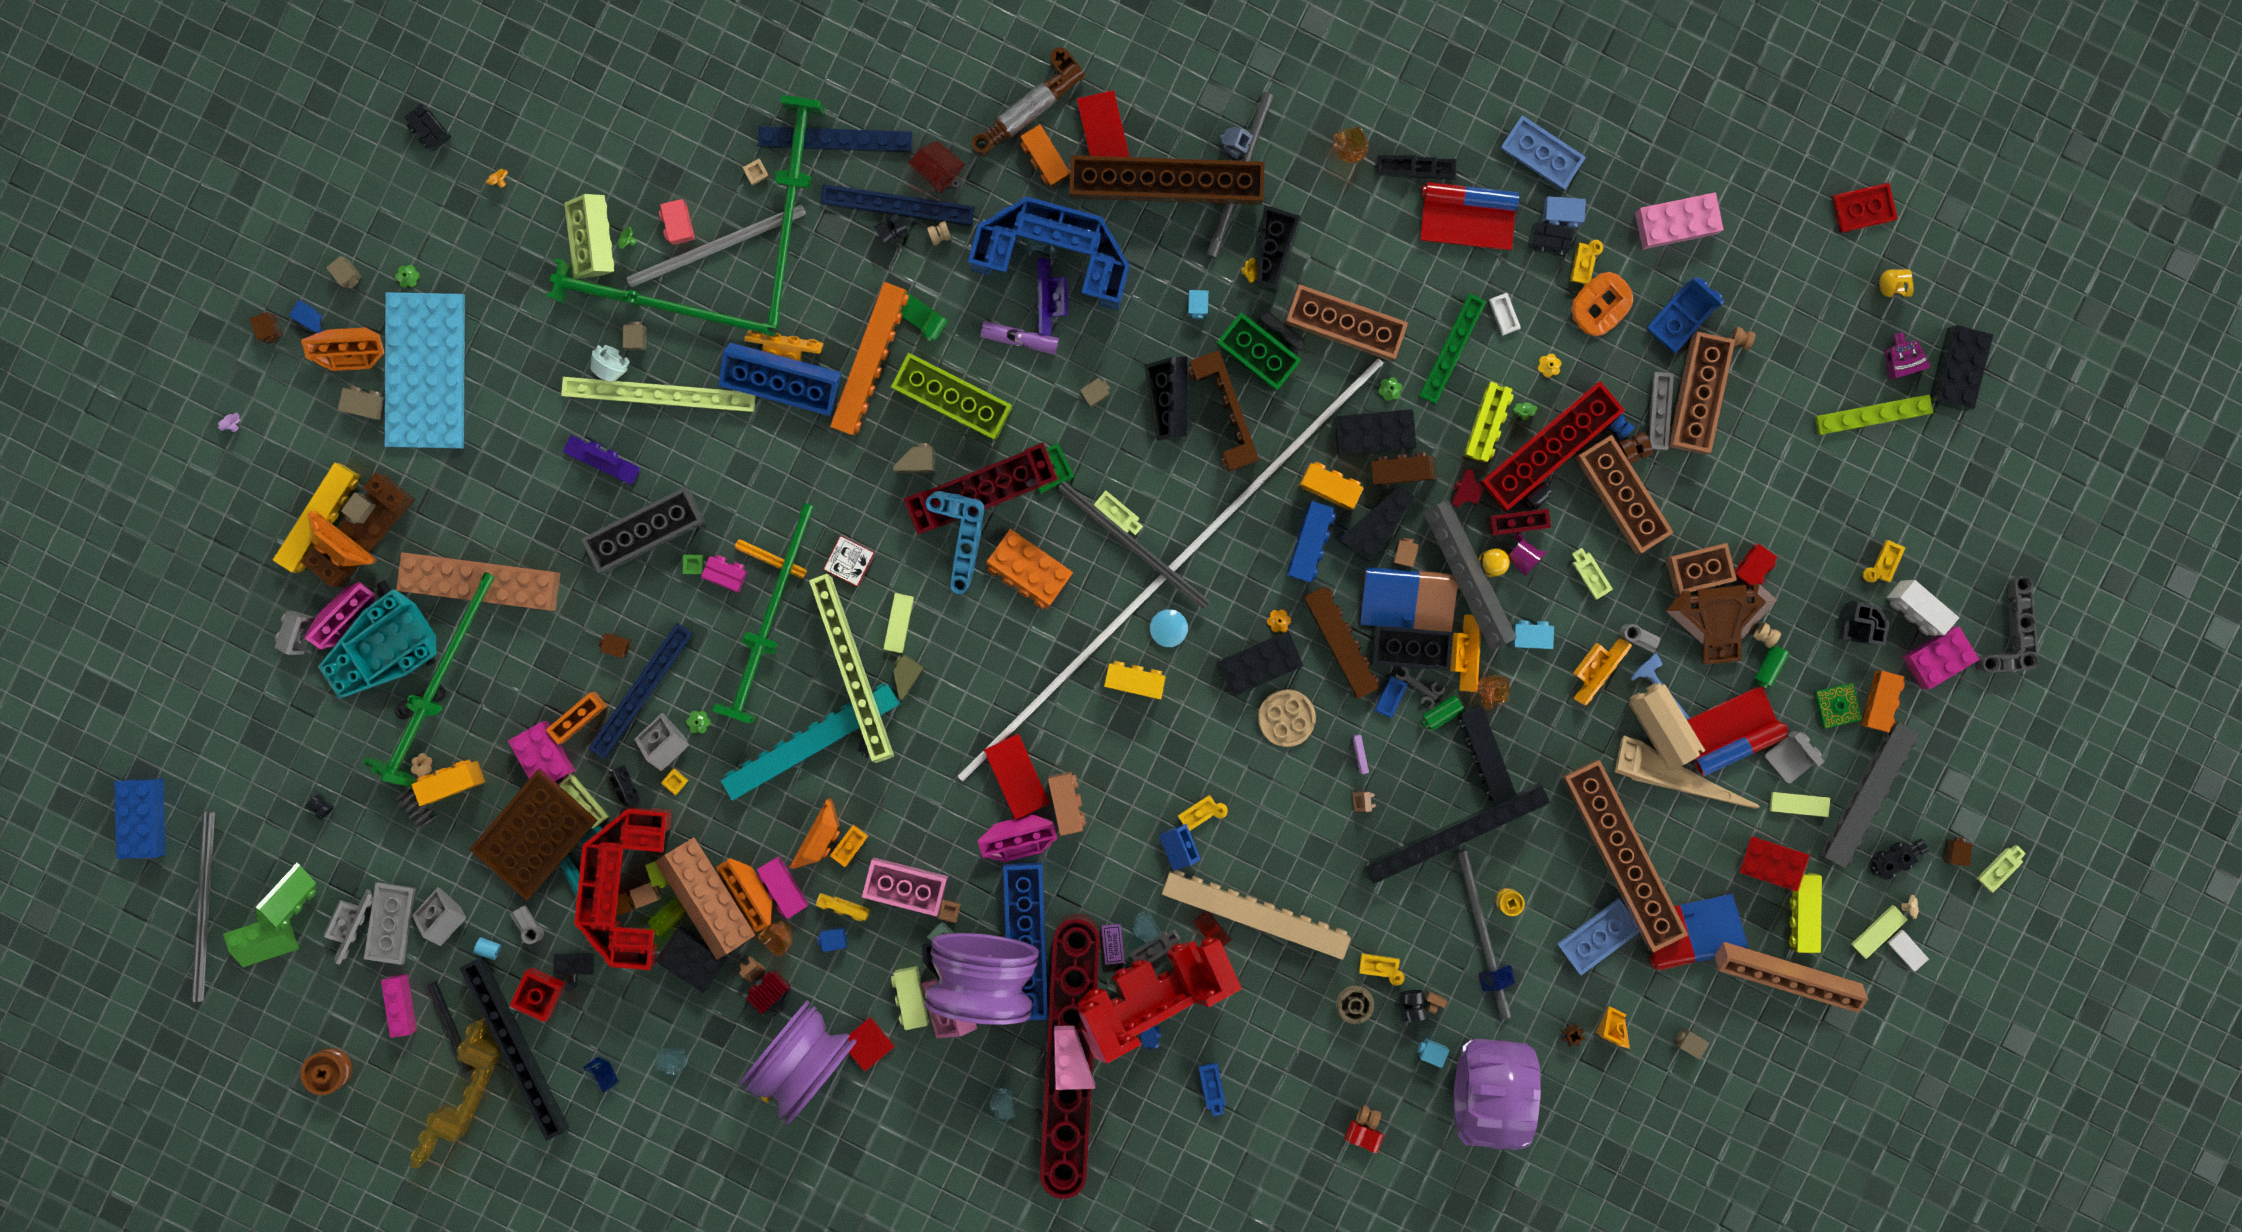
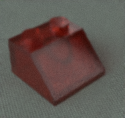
M938 140L920 148L908 162L913 171L940 194L966 166L964 162Z

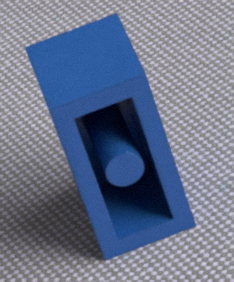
M1187 824L1169 829L1159 835L1173 871L1191 866L1201 860Z

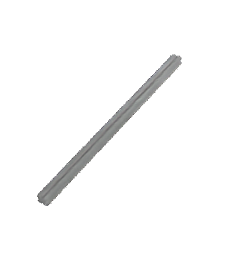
M802 205L794 207L792 220L806 214ZM783 212L628 276L627 282L631 287H634L782 225Z

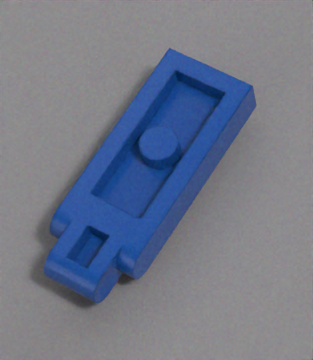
M1215 1062L1200 1065L1198 1067L1207 1110L1211 1109L1213 1117L1223 1115V1107L1226 1106L1218 1064Z

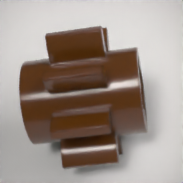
M1574 1023L1573 1026L1566 1024L1567 1028L1561 1030L1564 1034L1561 1040L1563 1042L1568 1041L1569 1047H1572L1573 1044L1580 1047L1581 1040H1585L1582 1036L1585 1030L1583 1028L1578 1029L1577 1023ZM1576 1033V1037H1575V1036H1572V1038L1570 1037V1034Z

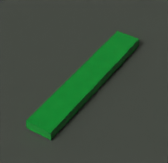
M1471 293L1468 294L1418 397L1434 405L1437 404L1487 301Z

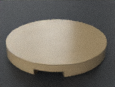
M1290 689L1278 690L1270 694L1262 702L1258 712V723L1263 735L1270 742L1282 747H1292L1304 742L1312 733L1316 722L1315 710L1310 700L1302 693Z

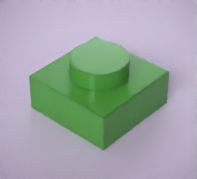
M683 555V574L703 573L704 555Z

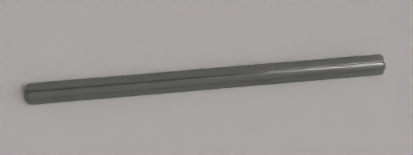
M1064 481L1059 485L1058 490L1197 605L1202 609L1209 605L1210 601L1076 490Z
M205 811L202 816L191 1001L197 1003L204 1000L215 812Z

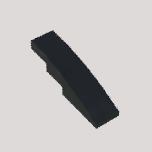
M1378 155L1376 174L1403 178L1456 180L1457 159H1437L1436 157H1417L1416 155Z

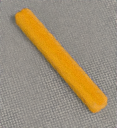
M738 539L735 549L774 567L782 568L784 559L743 540ZM793 564L790 574L801 579L807 573L806 569Z

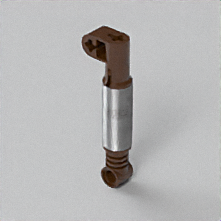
M1057 47L1051 52V66L1057 73L1048 81L1041 82L1026 96L995 119V123H993L994 127L990 126L989 129L985 130L986 133L983 131L973 137L972 148L977 156H987L995 145L999 144L998 141L1000 143L1003 141L1002 138L1010 139L1023 127L1059 100V96L1085 77L1081 67L1065 48ZM1057 57H1059L1060 59L1063 58L1064 65L1068 64L1069 62L1070 64L1066 66L1063 70H1060L1062 68V62L1060 60L1057 61ZM980 141L987 143V146L983 149H979L976 145Z

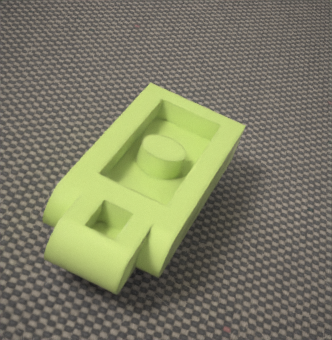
M1106 490L1094 504L1097 509L1127 533L1131 531L1136 535L1143 527L1137 522L1139 518Z
M1580 548L1572 553V557L1575 560L1572 563L1595 600L1613 590L1589 552L1586 554Z
M2018 845L2013 846L2011 849L2006 848L1976 879L1989 892L1993 893L2023 863L2021 859L2025 852Z

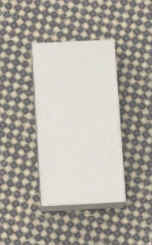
M1508 293L1488 300L1502 336L1521 328Z
M1900 930L1887 942L1914 972L1929 960L1903 930Z

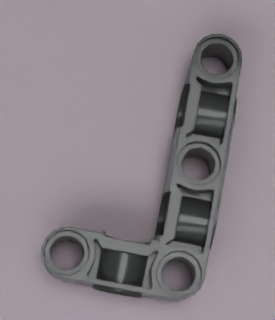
M2014 576L2007 583L2012 652L1979 656L1975 666L1980 672L2006 673L2032 670L2037 667L2038 641L2033 584L2029 577ZM2019 580L2022 582L2021 589L2017 585ZM2022 618L2025 620L2024 627L2020 624ZM2025 657L2028 658V663L2026 666L2023 662ZM1987 659L1990 661L1989 668H1986L1985 662Z

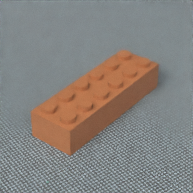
M1299 284L1285 324L1393 362L1397 357L1408 322Z
M1696 332L1691 335L1669 436V447L1703 455L1711 453L1735 344L1734 339L1702 332Z
M1612 435L1605 437L1574 457L1635 554L1643 553L1674 533Z
M695 838L690 839L655 861L716 960L755 936L752 928Z

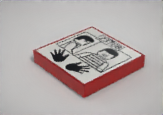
M840 535L823 570L858 587L875 552Z

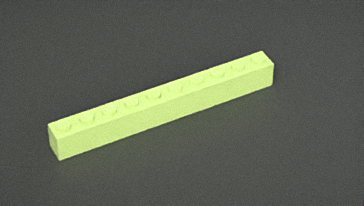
M828 574L811 579L809 582L871 760L878 763L894 757L833 579Z

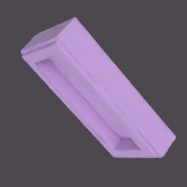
M1360 734L1352 735L1359 772L1361 774L1369 773L1362 737Z

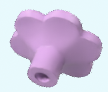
M234 413L233 415L228 414L218 423L219 430L230 429L232 432L237 431L239 427L236 424L240 421V415Z

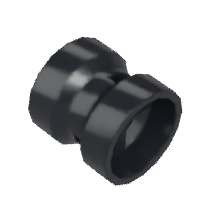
M321 793L315 795L305 806L309 811L315 812V817L318 820L325 818L334 809L331 803H326Z

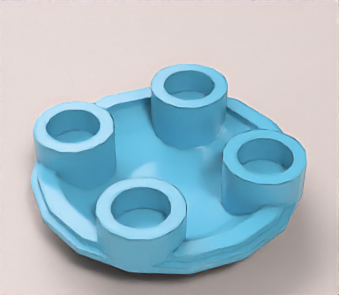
M1163 610L1153 617L1150 624V633L1159 645L1174 647L1185 639L1188 633V624L1180 612Z

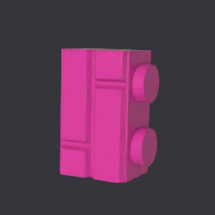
M717 554L715 557L710 556L701 578L732 591L740 592L748 574V571L744 570L745 566L734 562L733 565L726 562L727 558Z

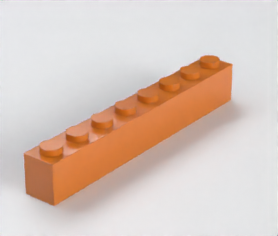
M887 282L883 283L830 427L851 435H855L856 432L859 433L862 426L860 419L862 414H866L869 407L867 400L869 396H873L876 386L873 384L876 378L879 379L882 372L880 365L882 360H886L889 350H887L888 344L893 342L896 334L893 330L895 325H899L902 314L900 311L902 306H906L909 299L908 291Z

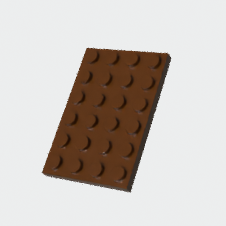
M539 768L469 850L527 901L598 820Z

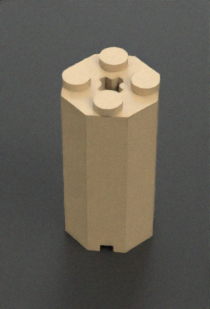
M1654 683L1646 688L1647 692L1637 693L1629 698L1631 700L1629 703L1631 709L1668 770L1676 769L1674 766L1676 764H1679L1680 767L1700 756L1699 753L1705 751L1665 684Z

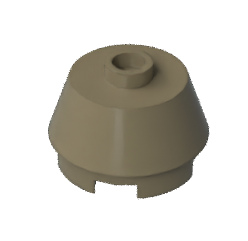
M1350 986L1338 995L1336 1010L1345 1022L1360 1024L1371 1017L1374 1011V999L1367 989L1360 986Z

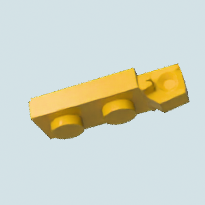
M822 893L819 894L816 906L822 909H834L835 913L840 915L848 914L857 921H866L871 911L869 908Z

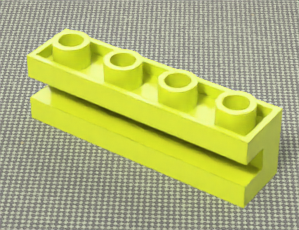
M1494 382L1487 384L1463 456L1483 463L1492 460L1495 449H1493L1495 441L1498 442L1501 435L1500 425L1501 423L1504 424L1507 417L1506 407L1507 405L1510 406L1513 400L1512 388L1501 387Z
M1816 873L1804 874L1799 892L1792 890V897L1790 898L1792 916L1789 923L1792 928V936L1789 938V944L1792 950L1799 953H1821L1822 876Z

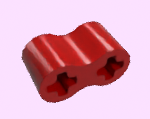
M1351 1120L1344 1139L1373 1153H1378L1385 1135L1376 1129L1372 1130L1365 1125H1360L1356 1121Z

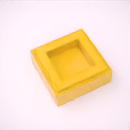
M674 768L661 784L674 795H677L689 780Z

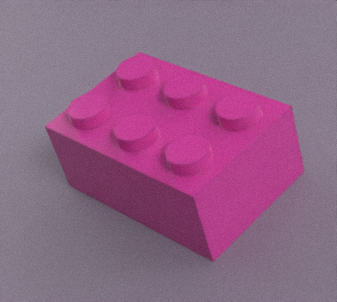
M1951 627L1945 635H1936L1902 656L1921 689H1932L1979 660L1960 627Z
M548 721L540 722L508 740L529 779L539 768L555 782L576 771L561 744L558 745L546 731L550 727Z

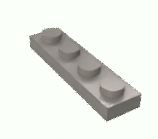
M1653 373L1648 433L1653 450H1668L1674 373Z

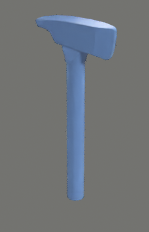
M1655 653L1634 672L1630 680L1634 681L1637 677L1647 678L1652 684H1662L1654 672L1656 668L1662 666L1659 656ZM1675 700L1686 720H1688L1690 717Z

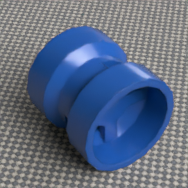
M1622 414L1607 426L1610 431H1614L1620 440H1623L1635 428L1631 423L1625 421V417Z

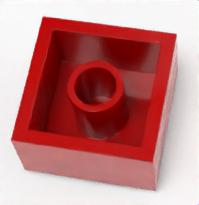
M531 967L525 971L510 1003V1007L546 1022L551 1018L566 983Z

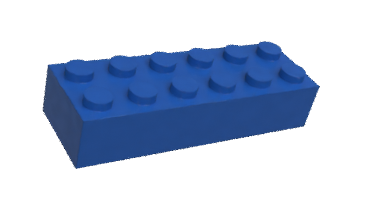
M729 343L723 351L718 386L830 416L836 407L842 372Z

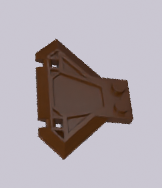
M1759 583L1753 584L1752 590H1746V585L1698 589L1696 596H1691L1688 590L1682 591L1665 611L1702 643V663L1704 665L1742 661V639L1774 605L1777 599ZM1747 598H1752V601L1747 602ZM1696 603V607H1691V604Z

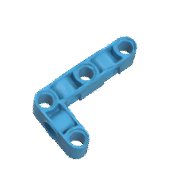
M936 491L927 498V509L934 513L961 519L950 585L954 593L962 594L969 588L972 581L982 530L984 505L976 499ZM933 498L939 499L940 506L933 503ZM970 507H976L978 514H973L970 511ZM964 543H967L971 546L970 551L964 548ZM957 580H962L965 586H959Z

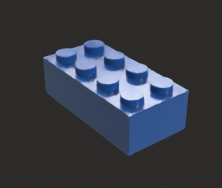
M1313 501L1308 503L1287 569V577L1306 583L1316 579L1318 569L1315 567L1317 562L1322 560L1324 550H1321L1323 543H1327L1330 532L1327 529L1334 522L1336 513H1333L1334 508Z
M164 779L114 781L116 859L156 858L166 855Z

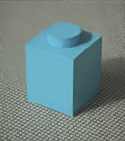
M1189 290L1188 316H1192V319H1203V316L1207 317L1209 291Z
M1425 1038L1424 1042L1419 1044L1417 1053H1419L1418 1056L1421 1060L1443 1068L1450 1050L1444 1045Z

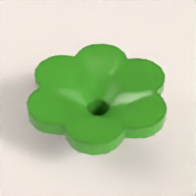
M627 226L621 232L617 243L620 249H623L628 244L633 246L636 243V239L631 237L633 231L630 226Z
M413 265L400 266L398 273L395 275V279L403 288L415 287L417 280L420 278V273L416 271Z
M1391 377L1389 380L1383 379L1381 381V387L1378 392L1383 396L1384 400H1396L1400 397L1402 385L1397 382L1396 378Z
M1529 402L1518 403L1515 405L1513 412L1519 414L1521 419L1526 421L1529 419V416L1536 414L1538 407Z
M692 711L690 717L686 720V724L690 727L692 733H705L707 727L711 724V720L707 718L705 711Z

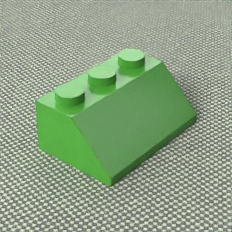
M298 863L294 865L256 907L257 921L275 933L280 929H285L293 914L297 915L302 910L303 903L306 900H311L317 892L316 882Z
M257 922L223 934L229 953L242 967L299 949L290 922L285 929H280L277 933L262 923Z

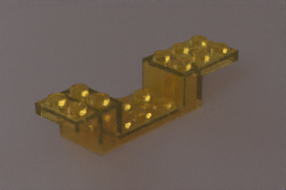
M484 1017L469 1024L465 1031L467 1037L457 1049L459 1053L457 1060L478 1068L471 1075V1080H473L471 1086H468L464 1091L463 1097L465 1099L463 1104H460L457 1109L445 1104L429 1114L426 1120V1124H428L426 1130H423L418 1138L419 1146L413 1150L410 1156L412 1160L410 1167L416 1170L430 1159L439 1137L455 1143L467 1132L501 1054V1050L496 1042L483 1037L488 1027Z

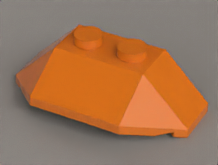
M365 327L325 330L301 340L306 359L313 360L331 371L371 369L384 353L380 335Z
M310 511L308 513L311 542L315 544L314 548L317 551L329 555L332 563L337 566L374 564L378 561L317 511Z
M828 798L825 801L790 868L795 869L819 862L822 857L826 859L831 850L829 848L831 841L835 842L840 834V831H838L840 824L832 799Z
M731 858L716 866L718 876L750 927L753 928V931L758 932L771 924L772 899L758 879L754 869Z

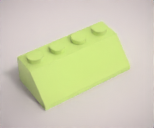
M583 194L565 202L574 279L604 276L614 272L605 195Z

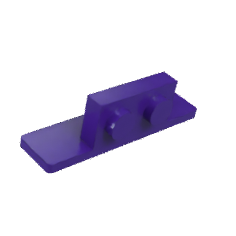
M1038 258L1037 291L1039 293V302L1037 309L1039 321L1037 326L1040 335L1052 336L1051 317L1068 316V278H1051V261L1045 258Z
M571 435L563 450L564 453L631 485L634 484L640 467L619 458V453L608 449L606 452L600 449L601 445L594 441L587 443Z

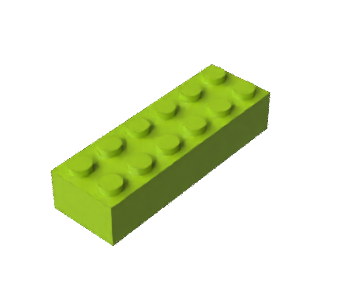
M910 353L907 354L891 386L893 390L994 441L997 440L1013 408L1011 404Z

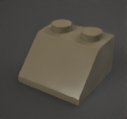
M927 443L917 444V447H912L893 466V471L896 473H935V449Z

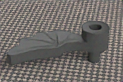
M940 179L938 183H934V187L931 188L930 192L945 191L948 188L960 189L961 183L958 179H954L952 182L947 179Z

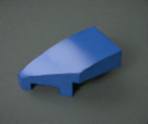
M298 300L289 316L316 333L322 332L323 330L320 325L322 315L318 314L314 308L305 302Z

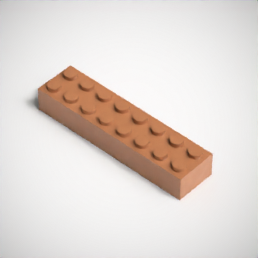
M401 552L396 591L472 600L484 572H488L495 576V579L490 589L487 590L482 602L556 611L561 573Z

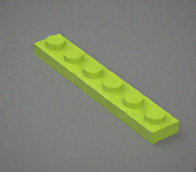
M1929 394L1815 416L1818 435L1928 415L1933 413Z

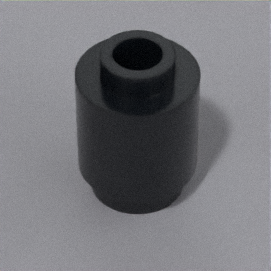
M1542 482L1523 497L1525 499L1523 503L1529 510H1537L1550 499L1552 491Z

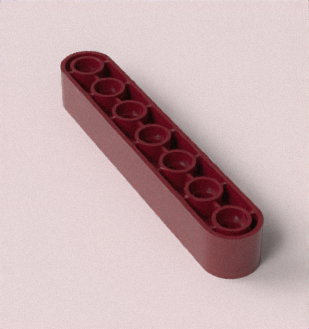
M1071 914L1064 917L1056 926L1053 938L1040 1181L1048 1194L1059 1199H1068L1077 1195L1083 1189L1087 1178L1092 1089H1074L1076 1096L1072 1100H1065L1061 1097V1090H1056L1054 1038L1055 1026H1075L1091 1074L1093 1073V1054L1082 1032V1029L1085 1027L1082 1019L1080 1018L1077 1023H1069L1064 1018V1014L1070 1009L1079 1011L1078 1002L1090 990L1097 988L1100 932L1097 924L1090 917L1083 914ZM1074 932L1082 933L1085 937L1084 944L1079 947L1071 945L1068 940L1070 934ZM1071 971H1078L1082 974L1083 980L1078 985H1072L1066 979L1067 974ZM1067 1125L1074 1130V1134L1072 1137L1065 1139L1058 1134V1129ZM1061 1164H1066L1070 1166L1072 1173L1067 1177H1061L1056 1173V1168Z

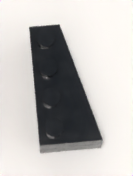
M1188 356L1170 357L1144 365L1157 441L1172 440L1186 436Z

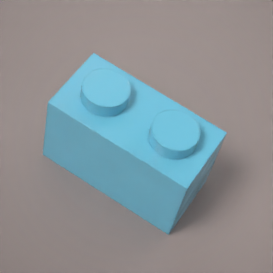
M1518 620V624H1512V629L1517 638L1511 641V647L1553 649L1554 626H1549V622L1537 621V625H1529L1530 621Z

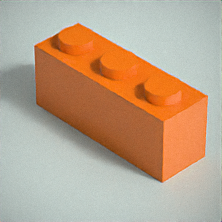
M1040 124L1021 136L1022 142L1020 145L1025 153L1029 152L1032 159H1030V162L1035 170L1039 168L1042 175L1040 178L1045 186L1049 185L1053 189L1070 178V171Z
M1875 670L1861 726L1890 732L1895 723V711L1900 704L1898 700L1899 695L1904 689V676Z
M590 692L548 727L546 731L558 745L563 744L608 706L596 692Z

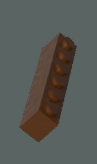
M1323 586L1304 596L1303 599L1353 693L1359 699L1378 689L1377 684L1380 682L1375 673L1371 674L1368 668L1371 665L1367 657H1362L1359 651L1362 648L1358 640H1353L1350 634L1352 629L1349 623H1344L1341 617L1343 615L1339 605L1335 606L1332 601L1334 598L1330 588L1326 589Z

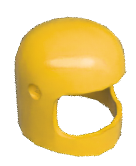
M1909 269L1885 271L1879 280L1881 293L1886 297H1892L1894 293L1901 294L1902 297L1913 296L1914 288L1911 271ZM1904 283L1908 285L1907 292H1905Z
M1501 549L1484 551L1478 558L1480 562L1484 555L1482 565L1488 573L1486 574L1487 577L1500 576L1510 566L1508 555Z

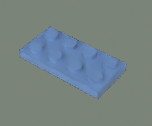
M1523 115L1500 148L1563 191L1586 158Z
M1618 898L1559 941L1557 945L1579 975H1582L1640 932L1629 911Z

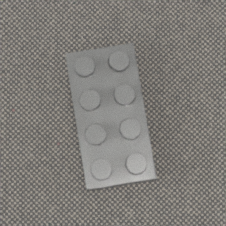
M381 882L375 883L364 959L399 965L405 963L416 888Z

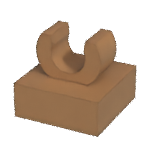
M1352 792L1354 812H1369L1376 806L1371 804V797H1374L1375 794L1370 792Z
M748 957L750 963L747 966L741 963L740 968L742 970L739 973L742 978L752 983L766 969L763 964Z
M1428 990L1424 997L1429 1001L1426 1009L1433 1014H1436L1438 1006L1445 1008L1448 1002L1444 997Z

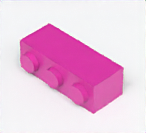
M780 856L757 869L758 879L768 887L767 893L779 905L777 909L781 916H785L788 919L809 905Z
M408 974L390 976L381 980L390 1038L410 1035L417 1031Z

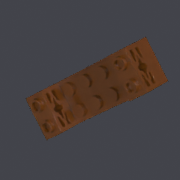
M1218 350L1190 360L1187 373L1190 380L1194 379L1195 383L1217 375L1215 379L1218 390L1222 389L1224 394L1221 397L1225 408H1229L1228 418L1231 426L1235 425L1236 440L1238 444L1242 443L1241 446L1222 453L1220 463L1223 470L1227 469L1229 473L1256 463L1259 457L1220 351Z
M374 473L363 487L368 491L365 496L377 504L366 521L353 524L345 519L338 528L369 554L415 500L387 475ZM313 547L301 563L330 587H342L360 566H337L330 561L331 557L326 553L322 554Z

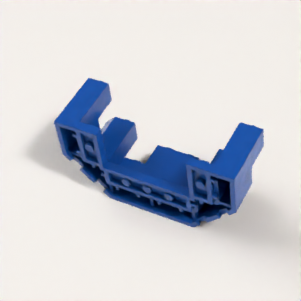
M1026 196L1014 205L1008 206L993 217L978 224L968 259L971 271L990 276L991 270L1006 273L1014 243L1019 244L1020 237L1090 255L1091 259L1081 293L1099 298L1103 307L1120 310L1130 265L1101 216Z

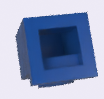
M1153 1026L1140 1033L1144 1048L1154 1049L1159 1047L1158 1038H1161L1159 1026Z

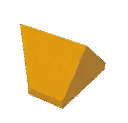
M1609 1006L1596 1033L1618 1046L1630 1049L1625 1022L1626 1014Z

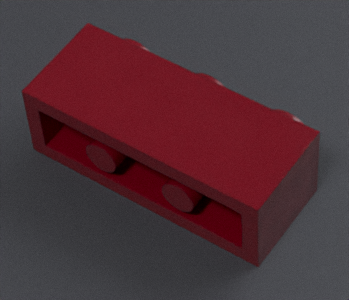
M1549 509L1487 517L1490 536L1551 528Z

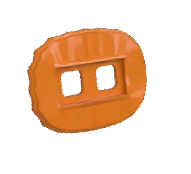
M1612 272L1600 273L1584 285L1583 289L1578 292L1577 297L1573 300L1571 307L1573 320L1585 334L1594 337L1604 335L1614 328L1629 312L1633 303V293L1626 281L1618 274ZM1608 290L1615 296V300L1609 305L1602 299V296ZM1593 304H1596L1601 309V314L1596 318L1588 311Z

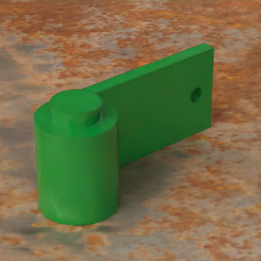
M907 292L909 299L906 306H902L900 311L902 317L918 327L923 332L921 335L927 340H937L949 321Z

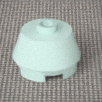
M598 345L596 350L592 351L590 369L599 378L614 382L628 370L629 359L627 357L623 359L618 355L619 351L613 347L604 345L601 348Z

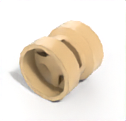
M945 221L939 223V226L927 228L934 246L940 244L943 240L949 241L952 239Z
M1763 622L1756 629L1753 638L1763 641L1765 646L1772 648L1779 640L1781 632L1771 629L1769 624Z

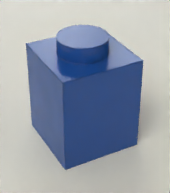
M845 926L826 929L820 932L818 945L822 947L823 952L843 949L848 946Z

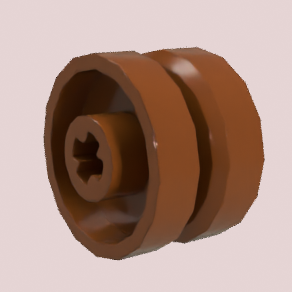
M326 1048L311 1055L304 1061L300 1077L304 1087L309 1092L315 1095H327L341 1088L349 1081L352 1075V1063L344 1051L338 1048Z

